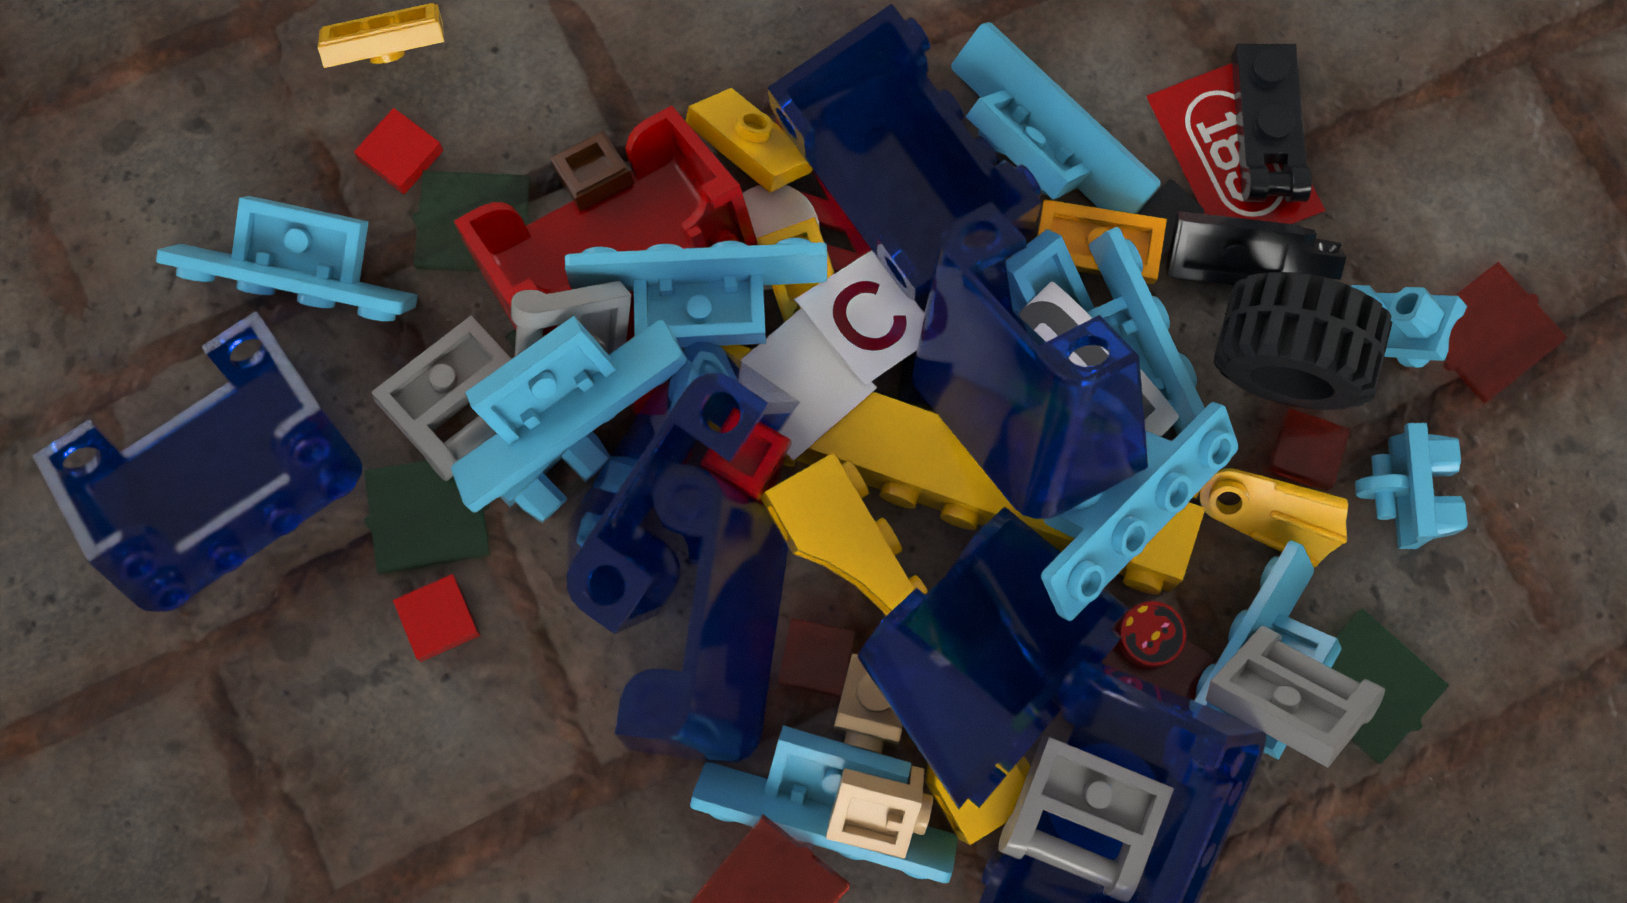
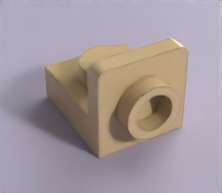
M852 653L833 732L845 735V744L882 754L884 746L896 748L900 741L901 728L916 669Z
M911 765L907 784L844 768L829 818L826 839L905 859L912 834H925L932 810L933 795L923 793L924 768Z

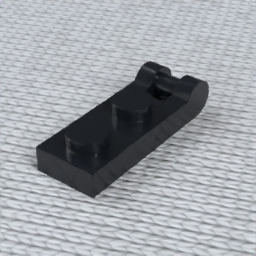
M1237 43L1231 58L1244 202H1265L1267 196H1284L1287 202H1307L1311 194L1312 176L1306 162L1296 44ZM1264 164H1281L1282 172H1268Z

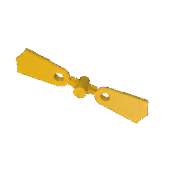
M1015 377L1002 393L987 404L986 408L990 433L1079 464L1092 453V447L1101 444L1118 427V425L1019 377ZM1232 468L1220 469L1193 496V498L1197 499L1200 493L1201 506L1206 508L1205 512L1213 519L1277 551L1283 552L1290 540L1302 544L1314 568L1329 553L1347 542L1346 518L1348 500L1342 497ZM1224 492H1233L1239 495L1241 500L1239 503L1229 506L1222 504L1217 497Z

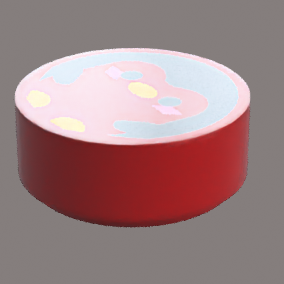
M1147 601L1134 606L1125 614L1118 627L1117 640L1121 652L1131 663L1145 669H1156L1169 664L1181 653L1186 641V628L1181 616L1172 607L1158 601Z

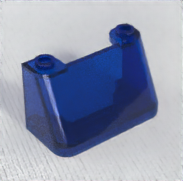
M659 461L654 489L655 511L664 529L679 533L684 538L688 546L690 564L698 565L682 671L647 669L633 676L625 685L620 698L615 735L627 750L724 764L738 763L750 757L758 748L762 736L789 546L764 503L704 469L691 465Z
M1081 660L1079 666L1072 669L1066 676L1059 692V702L1063 704L1062 714L1064 720L1075 725L1067 744L1174 788L1139 884L1132 898L1128 902H1123L1106 895L1102 885L1028 855L1017 859L998 850L984 869L982 884L986 887L979 903H1198L1265 749L1266 734L1237 718L1095 660ZM1043 810L1036 827L1037 830L1111 860L1118 857L1123 842L1045 810Z

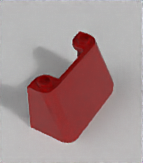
M672 105L642 121L628 136L625 147L626 156L631 167L630 173L634 184L582 211L578 209L574 201H571L528 225H525L524 220L513 206L504 202L485 204L454 220V224L465 246L515 330L517 325L511 319V302L517 292L537 290L545 294L572 290L565 271V255L582 253L584 250L592 247H609L620 252L647 250L649 247L657 244H673L682 249L709 248L722 241H738L747 246L758 245L739 183ZM629 291L631 302L626 342L635 337L634 291ZM557 325L543 328V337L557 328Z

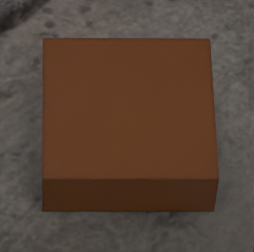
M604 131L550 157L554 171L580 211L634 184L629 168Z

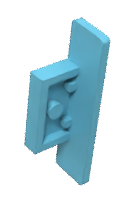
M983 23L977 28L953 61L951 68L981 97L965 116L979 129L978 135L980 139L990 149L1005 154L1022 170L1021 175L1024 181L1040 194L1048 195L1054 200L1078 188L1098 208L1137 214L1160 187V180L992 23Z
M253 196L239 198L232 254L186 244H177L157 249L156 262L177 267L176 276L183 279L213 282L215 281V276L237 280L236 288L238 290L259 295H273L276 288L298 293L297 302L307 306L334 308L336 302L358 306L357 314L372 320L394 321L396 314L401 315L416 308L417 294L360 282L369 221Z
M1115 227L1104 232L1089 243V249L1113 300L1087 313L1129 355L1178 413L1179 418L1173 424L1177 435H1179L1205 409L1195 388L1197 386V376L1189 359L1178 352L1168 331L1170 320L1164 305L1157 297L1151 295L1141 274L1143 270L1142 259L1136 246L1129 239L1124 238L1119 227ZM1090 388L1103 418L1119 426L1121 421Z
M788 238L777 242L775 245L747 246L738 241H722L709 248L682 249L673 244H657L649 247L647 250L620 252L609 247H592L584 250L582 253L565 255V271L569 286L572 289L621 281L628 291H634L635 336L656 321L664 320L672 330L681 348L766 344L763 285L822 283L827 281V245L822 242L811 243L803 238Z
M572 316L467 390L465 393L471 408L497 434L455 462L451 467L464 505L472 512L479 511L685 367L688 360L665 321H656L608 355L577 318Z
M1211 402L1173 441L1123 421L1037 506L1046 525L1075 538L1041 574V579L1059 616L1072 621L1091 601L1099 596L1103 588L1135 556L1143 551L1146 544L1178 512L1186 507L1189 500L1220 469L1228 464L1231 457L1238 450V442L1224 405Z
M1290 540L1280 557L1275 556L1268 562L1261 576L1260 591L1249 609L1242 610L1231 625L1227 647L1218 662L1209 665L1202 673L1197 685V697L1185 718L1178 719L1169 729L1164 741L1162 761L1176 780L1186 785L1192 783L1221 732L1278 760L1287 746L1205 701L1210 681L1261 626H1266L1281 634L1282 643L1330 668L1342 650L1337 638L1289 618L1291 611L1314 573V567L1302 544Z
M784 725L778 739L768 779L712 762H706L692 794L690 807L694 810L708 813L718 820L725 822L735 821L772 832L785 840L802 841L833 850L849 859L867 860L903 871L913 878L949 883L954 868L958 837L953 833L927 826L924 835L912 834L905 859L826 839L829 818L844 768L907 784L911 763Z

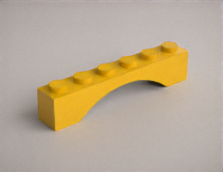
M835 452L765 491L760 498L794 555L822 565L855 585L884 613L904 641L919 674L928 710L929 756L925 783L958 839L971 845L1007 822L1014 811L1031 766L1017 747L1010 751L1007 749L996 730L997 727L1003 724L998 709L983 689L977 693L974 692L962 670L969 667V662L963 649L950 632L941 636L929 615V612L936 609V606L928 589L917 575L908 579L895 555L902 552V547L894 531L883 517L874 521L862 498L869 495V491L859 471L850 460L841 464Z

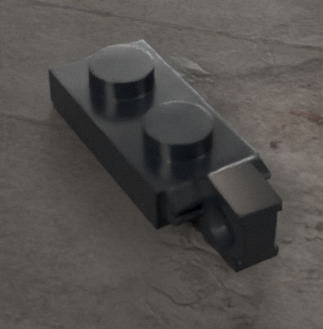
M1177 211L1166 271L1167 275L1171 276V278L1235 285L1237 281L1247 279L1250 275L1269 272L1305 273L1341 280L1347 256L1344 254L1340 242L1317 239V233H1315L1314 229L1301 227V225Z

